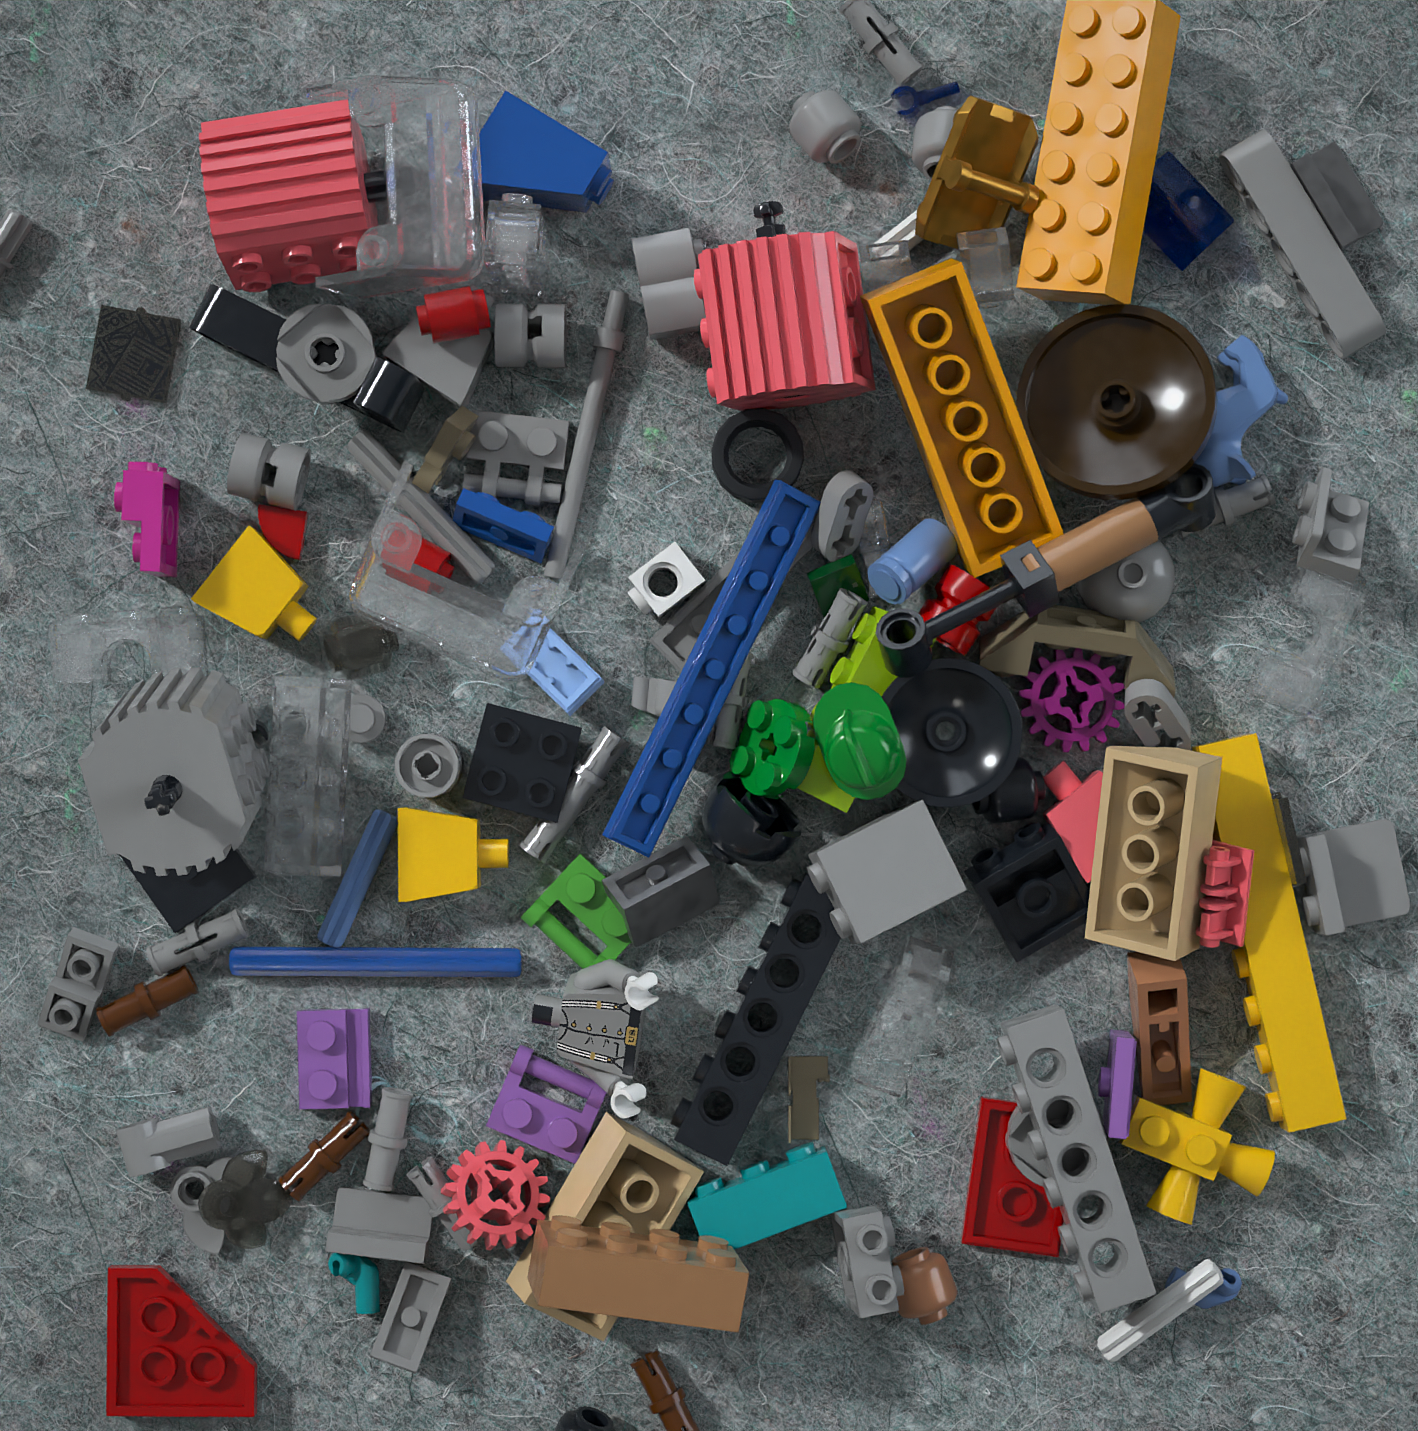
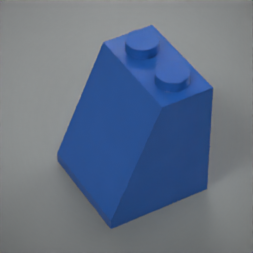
M506 90L454 174L461 194L469 199L584 213L588 211L592 202L597 205L603 202L614 182L610 178L612 170L607 151Z

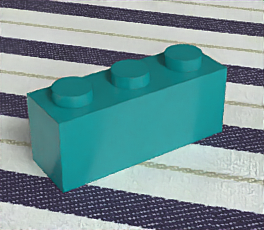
M813 1142L797 1146L786 1152L787 1160L769 1166L767 1159L749 1164L740 1169L742 1177L723 1183L721 1177H716L697 1184L694 1188L696 1194L688 1198L687 1204L699 1236L707 1235L725 1239L728 1241V1246H732L735 1250L847 1208L825 1145L816 1149Z

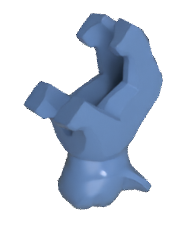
M1244 335L1237 338L1216 357L1223 366L1231 368L1233 372V386L1217 391L1218 401L1215 424L1204 450L1194 462L1210 471L1214 488L1228 482L1240 485L1246 483V479L1251 480L1256 476L1250 464L1242 456L1241 438L1246 430L1276 403L1283 405L1288 401V396L1276 386L1271 372L1265 365L1263 353Z

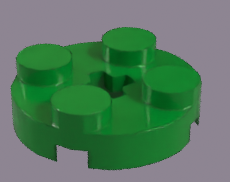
M772 699L767 702L757 700L750 705L747 711V721L741 732L738 746L733 750L730 757L731 771L733 774L740 775L742 784L750 793L770 799H780L784 797L781 793L787 788L795 790L805 779L814 756L815 738L807 736L805 722L812 723L807 710L801 705L781 699ZM775 746H776V747H777V750H776V753H775V755H774V748H775Z

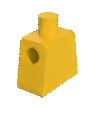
M249 525L191 598L196 604L266 640L280 626L300 642L317 621L315 616L297 603L309 587L308 584L283 556L271 546L264 535Z
M412 807L398 808V902H408L478 889L481 887V868H509V839H481L480 819Z

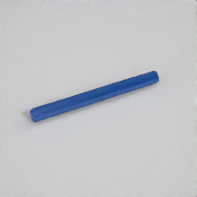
M233 947L229 955V968L234 976L518 977L522 970V954L518 948Z

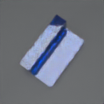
M1166 152L1155 161L1143 231L1183 271L1234 223V219L1172 153Z

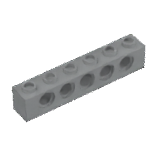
M1054 1004L1001 1022L1000 1026L1004 1036L996 1038L997 1045L1005 1066H1014L1019 1083L1012 1085L1013 1094L1021 1114L1029 1112L1034 1127L1033 1131L1027 1132L1028 1140L1037 1161L1044 1159L1049 1178L1042 1180L1051 1207H1060L1065 1225L1059 1226L1058 1232L1066 1254L1071 1255L1075 1253L1080 1272L1073 1274L1082 1302L1090 1301L1099 1313H1103L1156 1295L1157 1293L1065 1010ZM1043 1052L1051 1053L1054 1064L1050 1073L1044 1077H1034L1031 1072L1033 1058ZM1056 1100H1066L1069 1106V1113L1066 1119L1059 1124H1049L1046 1118V1111L1049 1105ZM1074 1147L1082 1148L1084 1152L1082 1165L1074 1171L1063 1170L1062 1157L1064 1153ZM1087 1195H1097L1099 1198L1097 1212L1088 1218L1079 1217L1077 1206L1080 1200ZM1104 1242L1113 1243L1115 1251L1112 1259L1103 1265L1094 1264L1092 1256L1095 1248Z

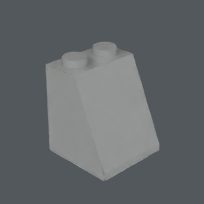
M923 800L902 805L808 854L813 864L807 867L811 881L820 894L827 893L835 909L829 912L831 921L842 939L848 937L851 944L863 943L967 890Z

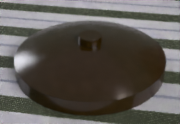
M1111 304L1079 312L1055 326L1043 337L1030 354L1023 368L1017 389L1016 408L1037 464L1050 478L1066 489L1086 497L1101 500H1125L1141 497L1162 489L1178 479L1193 465L1211 436L1217 414L1218 400L1217 387L1209 359L1200 343L1187 328L1170 316L1151 308L1131 304Z

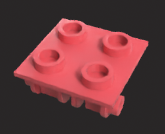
M1212 840L1209 854L1204 856L1203 863L1207 865L1205 883L1200 886V892L1206 894V897L1199 899L1198 905L1204 908V912L1201 913L1200 926L1196 928L1195 932L1200 937V945L1215 948L1219 947L1220 941L1240 947L1244 946L1254 850Z

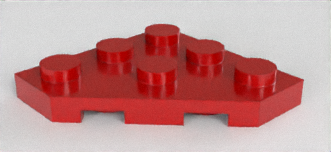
M161 1265L109 1266L107 1281L106 1416L255 1417L257 1414V1363Z

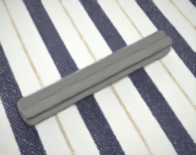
M362 430L350 440L347 447L348 451L441 548L451 553V559L474 583H482L494 572V562L428 493L412 483L413 478L367 430Z

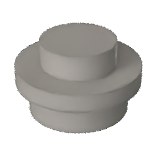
M356 694L348 697L341 703L337 711L336 722L339 731L345 738L356 743H366L374 740L381 734L385 726L386 715L383 706L377 699L365 694Z

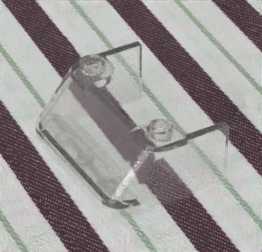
M368 75L306 88V98L318 103L348 99L350 114L360 125L370 128L384 126L389 224L374 226L365 231L359 239L356 249L357 270L315 277L316 288L363 299L464 282L476 277L484 266L486 249L478 101L473 89L467 84L453 79Z
M404 461L373 528L351 584L349 601L352 610L363 620L504 682L521 680L530 672L587 547V543L578 540L559 584L539 576L526 577L514 586L506 604L414 563L421 547V532L412 519L397 512L410 484L413 465Z

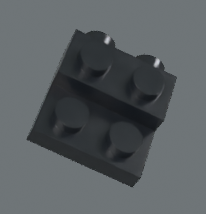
M1049 822L1043 826L1039 823H1030L1023 826L1014 834L1015 842L999 851L995 847H990L978 852L971 860L973 866L964 871L1016 963L1085 924L1087 920L1090 891L1060 835Z

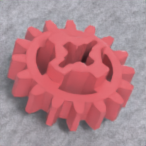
M500 1140L495 1145L493 1151H490L487 1143L483 1141L475 1147V1155L466 1149L458 1157L461 1166L453 1164L447 1170L446 1174L455 1182L446 1183L441 1188V1194L452 1197V1201L443 1208V1213H456L458 1220L452 1226V1230L456 1232L466 1227L470 1231L467 1237V1243L470 1245L479 1237L485 1238L486 1250H492L497 1245L499 1239H501L504 1247L509 1249L516 1244V1234L525 1241L534 1233L530 1224L537 1225V1220L545 1219L546 1216L537 1208L544 1207L550 1202V1196L539 1193V1189L548 1182L547 1176L535 1177L533 1170L538 1166L539 1161L534 1159L525 1163L522 1160L524 1154L523 1147L519 1146L510 1154L507 1153V1146L504 1140ZM492 1165L503 1166L510 1171L497 1170ZM466 1183L472 1190L470 1205H468L465 1195ZM522 1185L526 1197L525 1205L520 1200ZM498 1188L503 1196L493 1202L488 1194ZM480 1219L496 1220L500 1226L487 1224Z

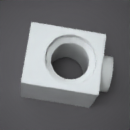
M673 542L628 577L634 587L627 593L644 615L653 610L657 617L661 618L705 584V579L678 544ZM659 570L672 572L678 581L676 590L666 597L657 596L649 589L651 576Z

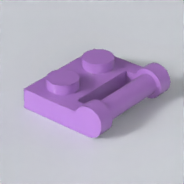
M520 1044L486 1126L576 1164L606 1092L593 1080L532 1055L533 1049ZM524 1073L586 1098L587 1101L583 1111L520 1085Z

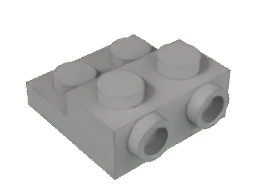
M846 1203L847 1208L830 1214L845 1302L859 1318L899 1311L897 1296L904 1295V1285L899 1266H891L888 1247L895 1246V1234L890 1216L883 1217L882 1211L874 1205L854 1209Z

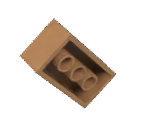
M563 1215L552 1216L551 1221L537 1220L527 1279L538 1306L739 1333L749 1272L733 1247L728 1246L727 1240L707 1235L699 1236L698 1242L679 1239L680 1235L678 1233L665 1229H651L650 1235L631 1233L630 1227L614 1222L601 1223V1228L581 1226V1220Z

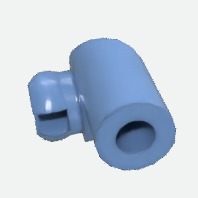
M1176 1266L1170 1273L1165 1288L1187 1272ZM1222 1269L1221 1272L1224 1276L1223 1284L1194 1305L1202 1309H1209L1232 1300L1241 1289L1242 1281L1240 1275L1233 1269Z

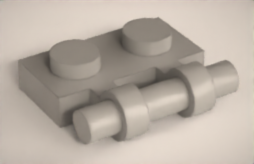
M472 410L479 417L470 431L476 436V439L467 452L466 458L486 463L484 475L464 474L463 488L474 493L484 492L494 496L496 499L497 497L525 500V505L540 506L541 502L560 504L562 484L544 482L545 469L565 471L570 421ZM501 465L529 467L528 479L520 480L500 477Z

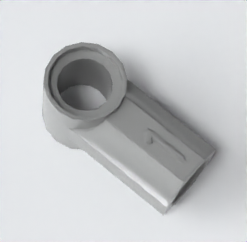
M210 1106L163 1120L155 1117L116 1129L129 1178L166 1168L172 1165V1161L196 1156L221 1147L218 1123Z

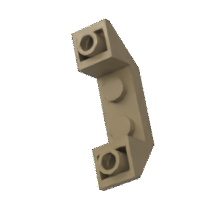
M1055 605L1031 618L1027 616L1025 611H1022L980 638L979 665L996 676L1010 677L1015 674L1028 676L1034 642H1041L1050 648L1058 650L1074 647L1092 650L1094 653L1104 657H1116L1119 654L1126 655L1123 666L1125 690L1136 680L1154 679L1164 684L1173 698L1175 696L1176 687L1173 666L1140 623L1135 620H1118L1094 610Z

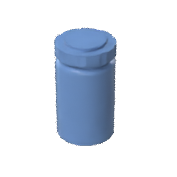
M932 518L921 521L869 566L867 571L868 580L875 593L888 603L895 605L903 603L912 593L918 590L956 556L958 549L954 535L940 521Z

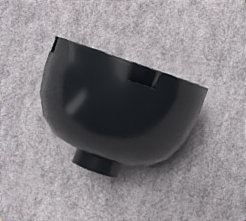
M732 771L721 776L705 800L702 824L708 840L712 843L710 849L719 860L728 865L738 863L748 867H763L780 859L801 836L802 831H794L799 820L781 798L770 799L750 793L742 784L740 775L733 774Z

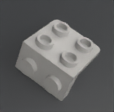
M1379 819L1295 836L1297 848L1292 850L1293 863L1297 876L1304 880L1307 897L1302 898L1303 911L1309 927L1313 926L1314 933L1325 936L1345 932L1344 927L1402 916L1409 912L1410 900L1395 827L1390 820Z

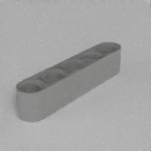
M1261 129L1221 153L1219 159L1227 178L1332 351L1340 359H1345L1385 335L1386 328L1379 312L1273 137L1265 129Z

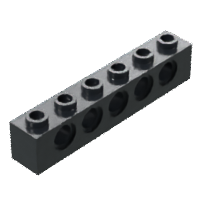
M806 872L801 881L795 878L791 879L780 901V904L787 907V910L779 925L773 922L769 923L758 946L759 949L765 951V954L757 969L750 965L747 967L736 992L744 996L735 1013L728 1009L725 1011L714 1036L722 1040L713 1057L706 1053L703 1055L692 1078L693 1081L699 1083V1086L691 1101L684 1097L681 1099L670 1122L671 1125L677 1127L674 1134L675 1141L725 1166H728L841 939L829 915V912L835 909L827 893L820 894ZM810 914L819 920V934L811 941H800L792 933L793 922L800 915ZM779 959H790L798 966L797 978L788 985H779L770 977L771 966ZM757 1003H768L776 1010L775 1022L768 1028H756L748 1020L749 1010ZM745 1047L753 1053L755 1057L754 1064L748 1071L738 1073L732 1071L727 1066L726 1057L732 1049ZM721 1091L728 1094L733 1102L731 1110L723 1116L709 1114L704 1107V1101L710 1093Z

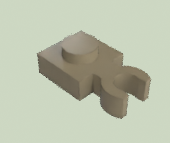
M462 406L445 421L424 458L425 462L412 481L414 485L429 493L434 484L438 485L451 460L454 457L458 460L463 459L476 439V436L470 431L478 419V415Z

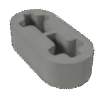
M845 470L839 472L829 481L824 490L812 530V547L830 562L848 556L856 550L872 503V486L854 471Z
M1141 679L1131 683L1125 690L1124 713L1145 747H1175L1190 750V722L1167 687L1154 679ZM1155 705V711H1152L1149 706ZM1164 728L1167 734H1161V729Z

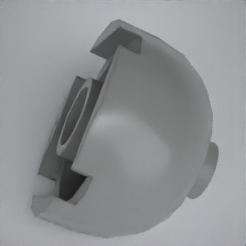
M1157 541L1077 582L1076 587L1079 595L1082 596L1084 604L1090 610L1098 611L1103 615L1114 617L1118 620H1135L1140 623L1153 618L1168 603L1174 588L1175 566L1168 549L1160 541Z

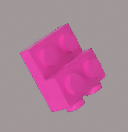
M128 462V470H123V482H117L115 485L114 506L116 512H122V521L141 528V533L135 532L133 536V561L140 562L141 572L156 577L177 578L180 480L167 474V468L158 467V463Z

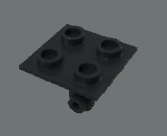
M487 703L462 798L558 823L582 727Z

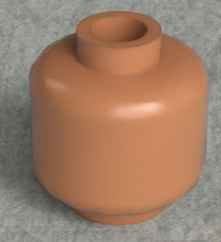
M919 1247L904 1252L892 1259V1265H898L904 1285V1295L897 1296L899 1311L897 1312L899 1315L907 1319L918 1318L921 1325L930 1324L948 1315L946 1307L956 1299L958 1291L944 1256L939 1253L930 1252L928 1247Z

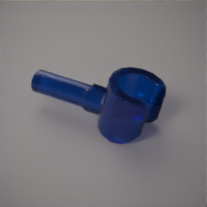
M957 81L918 92L912 87L905 85L896 88L892 92L891 97L892 99L900 98L903 95L914 97V103L911 108L896 112L899 117L910 119L918 114L922 105L960 93Z

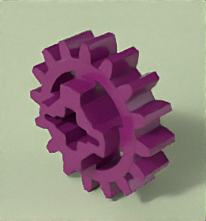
M1074 648L1071 657L1066 658L1063 650L1054 649V662L1050 663L1041 656L1036 659L1041 671L1038 674L1028 671V676H1023L1031 683L1030 689L1018 691L1017 696L1027 699L1029 702L1028 707L1019 711L1020 716H1032L1034 722L1027 731L1029 734H1034L1042 730L1045 733L1042 741L1043 746L1049 747L1057 739L1060 740L1061 752L1069 753L1072 742L1076 741L1082 752L1089 751V738L1093 737L1099 743H1104L1107 741V738L1102 729L1105 726L1110 728L1119 727L1120 723L1112 717L1113 710L1124 709V703L1115 700L1114 693L1124 689V683L1111 684L1109 677L1113 675L1116 668L1114 665L1103 669L1099 668L1098 664L1101 655L1093 653L1088 660L1083 659L1082 649ZM1073 667L1090 673L1098 681V684L1090 686L1077 679L1076 671L1073 670ZM1054 672L1055 686L1047 698L1039 700L1043 683ZM1067 686H1070L1073 693L1081 692L1083 696V702L1076 704L1077 712L1073 714L1070 707H1062L1060 704V698L1067 695ZM1103 701L1100 716L1089 727L1088 714L1096 702ZM1054 714L1065 720L1070 733L1054 728L1047 722L1044 716Z

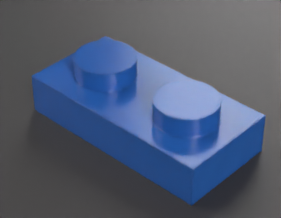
M463 488L458 498L453 516V521L463 531L542 564L549 549L554 526L547 524L543 518L535 513L516 511L502 505L498 499L484 492L474 493Z

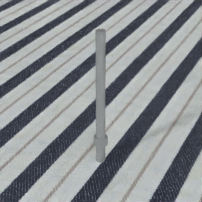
M610 291L603 325L596 329L593 347L597 348L544 571V576L563 580L616 353H621L625 333L621 332L629 294L625 292Z

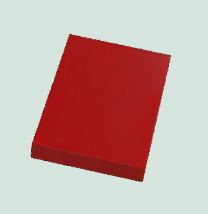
M980 1096L961 1243L1059 1257L1061 1239L1058 1227L1064 1223L1060 1207L1052 1208L1044 1187L1032 1182L1019 1171L1013 1163L1005 1143L1008 1122L1017 1107V1103L1012 1100Z

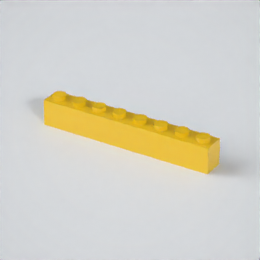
M1257 733L1244 734L1192 746V751L1222 757L1213 840L1254 850L1244 946H1238V949H1233L1231 953L1237 977L1239 979L1245 977L1249 996L1243 998V1007L1249 1026L1256 1025L1260 1044L1254 1046V1054L1259 1072L1261 1074L1267 1073L1272 1092L1265 1094L1270 1119L1272 1122L1279 1121L1280 1127L1289 1133L1346 1120Z

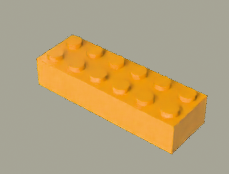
M1160 0L1066 1L1034 185L1039 188V200L1035 209L1028 216L1016 284L1017 288L1041 300L1100 305L1131 303L1181 18L1178 13Z
M950 258L861 295V302L949 530L957 542L958 553L964 569L976 578L1002 567L1000 555L1029 540L1037 548L1063 535L1062 527L962 262Z

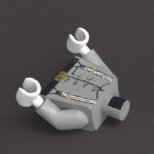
M607 959L581 969L579 972L570 974L563 998L537 994L533 1006L532 1023L559 1028L557 1054L568 1059L570 1063L601 1087L611 1097V1107L614 1113L624 1119L639 1114L641 1109L633 1102L646 1097V1088L639 1083L628 1086V1079H633L640 1055L645 1009L659 1000V997L651 994L648 989L656 985L658 980L653 972L638 973L616 960Z

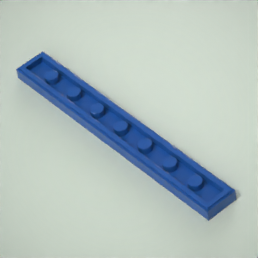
M774 480L602 834L603 836L648 858L650 857L820 507V501L781 480Z

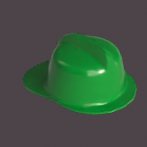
M854 682L836 685L824 693L816 705L813 726L817 743L831 777L841 790L852 797L870 800L887 795L897 787L904 777L907 763L904 745L887 704L875 690L867 685Z

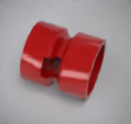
M950 564L935 586L938 597L936 599H926L918 613L925 622L990 589V587L964 570ZM996 608L937 637L936 641L959 655L965 656L980 634L976 624L978 621H989Z

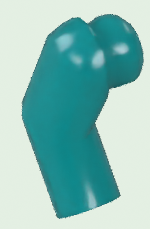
M332 1253L328 1260L329 1270L335 1277L340 1275L355 1286L356 1313L373 1314L380 1312V1284L377 1265L366 1256Z

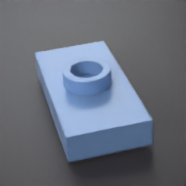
M536 613L500 647L569 716L605 683Z

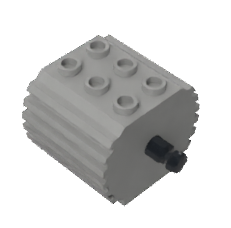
M201 667L190 668L186 675H183L181 668L170 669L165 678H163L161 671L153 674L146 684L144 680L136 683L127 694L126 692L114 705L92 734L93 741L78 759L108 856L120 854L131 861L135 871L146 873L149 867H154L156 876H167L171 869H176L177 875L180 876L188 875L193 865H196L197 872L207 869L213 857L216 863L226 858L231 847L233 851L239 847L262 804L260 793L266 783L265 778L270 777L268 759L262 748L256 750L251 731L256 730V721L250 703H242L239 690L226 683L223 673L212 670L208 676H204Z

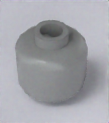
M823 90L817 93L809 91L794 103L792 107L794 114L789 122V133L816 163H827L830 161L832 164H837L848 158L856 150L861 141L859 136L861 119L836 91Z
M941 106L933 111H929L918 119L914 127L913 164L929 180H932L952 129L953 117L958 110L955 107Z

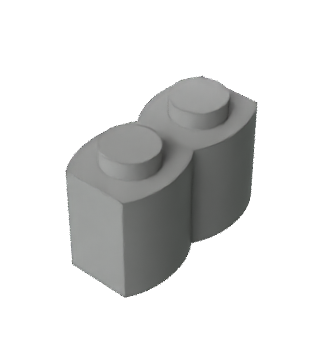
M689 228L631 239L650 340L700 331V321L702 318H706L704 299H700L696 293L694 270L699 269L698 254L702 253L703 250L702 240H692Z

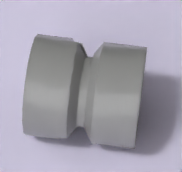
M496 304L494 334L496 367L524 368L528 361H534L538 368H566V305L538 304L534 311H528L524 304ZM530 333L542 335V337L530 339Z
M242 432L236 442L229 466L227 493L255 501L261 495H265L268 504L296 511L302 500L308 479L311 450L284 442L278 448H273L270 439ZM272 465L278 467L275 481L269 480Z
M418 734L407 739L399 748L395 757V774L400 785L409 793L418 797H438L451 792L460 782L464 772V759L459 747L449 738L439 734Z

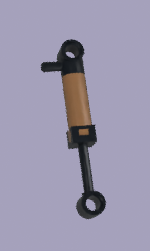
M1193 463L1184 474L1162 489L1134 498L1037 548L1029 540L1001 554L1000 559L1005 581L925 622L919 613L911 609L889 611L881 617L876 626V636L886 669L892 675L900 678H911L920 675L932 662L933 653L931 646L934 645L933 639L1013 598H1016L1027 616L1031 618L1060 603L1058 592L1179 530L1183 532H1196L1205 529L1216 516L1213 478L1210 471L1202 465Z

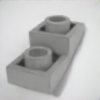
M76 927L72 928L67 935L56 976L49 984L38 1026L84 1042L96 1014V1008H98L105 990L119 943Z

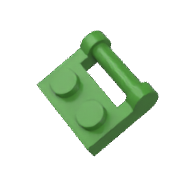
M581 853L520 917L530 928L533 925L537 926L582 969L607 959L615 960L631 943L623 916L605 893L602 880L607 877ZM556 900L560 901L607 945L598 956L548 911Z

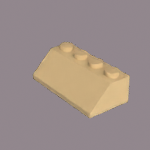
M1106 747L1084 939L1176 961L1199 949L1200 937L1195 932L1196 928L1200 926L1201 913L1204 912V908L1198 905L1199 899L1206 897V894L1200 892V886L1205 883L1207 865L1203 863L1204 856L1209 854L1210 847H1212L1222 757L1175 747Z
M606 1112L545 1214L544 1221H551L552 1216L563 1215L581 1220V1226L601 1228V1223L614 1222L630 1227L631 1233L650 1235L651 1229L670 1230L704 1171L651 1135ZM534 1233L506 1282L524 1304L604 1342L616 1322L617 1316L538 1306L527 1279L535 1237Z

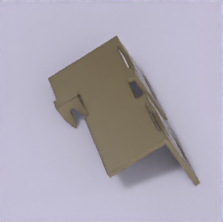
M788 1056V1096H791V1091H793V1105H788V1143H791V1140H819V1098H816V1081L818 1079V1082H830L828 1056Z

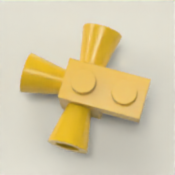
M1200 1068L1192 1116L1178 1110L1177 1112L1137 1096L1131 1110L1129 1137L1120 1139L1119 1143L1172 1164L1147 1202V1207L1165 1216L1192 1225L1200 1177L1202 1176L1214 1181L1217 1172L1257 1197L1261 1194L1273 1168L1275 1151L1231 1143L1232 1135L1221 1128V1125L1246 1089L1245 1085Z

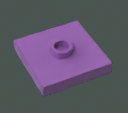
M1110 1029L1107 1067H1100L1098 1096L1105 1097L1103 1127L1109 1138L1126 1139V1137H1129L1137 1041L1125 1030Z

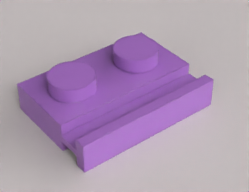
M370 1008L298 1010L299 1110L349 1107L370 1108L372 1106Z

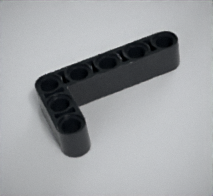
M210 284L189 328L279 373L276 362L277 339L286 319L219 286ZM320 341L315 345L314 348L318 352L317 357L313 359L315 364L320 365L326 362L332 365L337 361L335 357V352L339 349L337 344L332 343L327 346ZM375 357L359 392L339 403L404 433L425 388L413 374L386 360Z

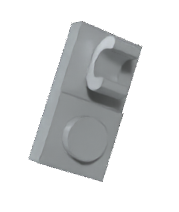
M405 1261L370 1357L416 1374L452 1278Z

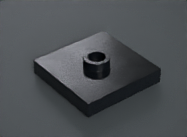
M232 847L224 860L216 863L213 857L207 869L197 872L196 865H193L188 875L180 876L177 875L176 869H171L167 876H156L154 867H149L146 873L135 871L131 861L121 856L174 933H178L185 926L257 877L238 848L233 851Z

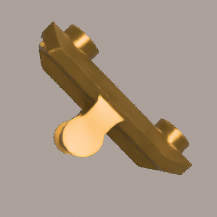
M972 95L967 98L962 107L954 114L952 129L924 200L918 206L915 235L976 256L990 250L998 243L1012 206L1014 210L1029 214L1035 209L1039 200V188L1036 185L1023 182L1039 140L1031 116Z

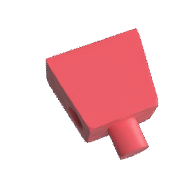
M1063 760L1043 776L1045 785L1058 799L1057 802L1043 813L1046 822H1049L1060 835L1084 882L1089 883L1092 876L1103 772L1095 770L1080 781Z

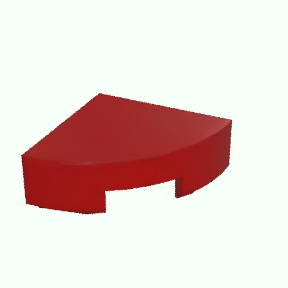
M258 504L259 524L267 541L281 554L301 561L309 513Z

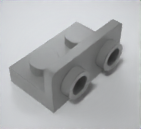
M1322 467L1315 482L1307 481L1300 495L1298 509L1305 512L1299 518L1292 542L1299 545L1296 566L1354 583L1361 567L1369 502L1329 490L1332 469Z

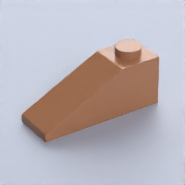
M1140 952L1127 953L1129 998L1134 1039L1137 1041L1136 1058L1141 1098L1158 1105L1192 1102L1187 977L1181 960L1172 961Z

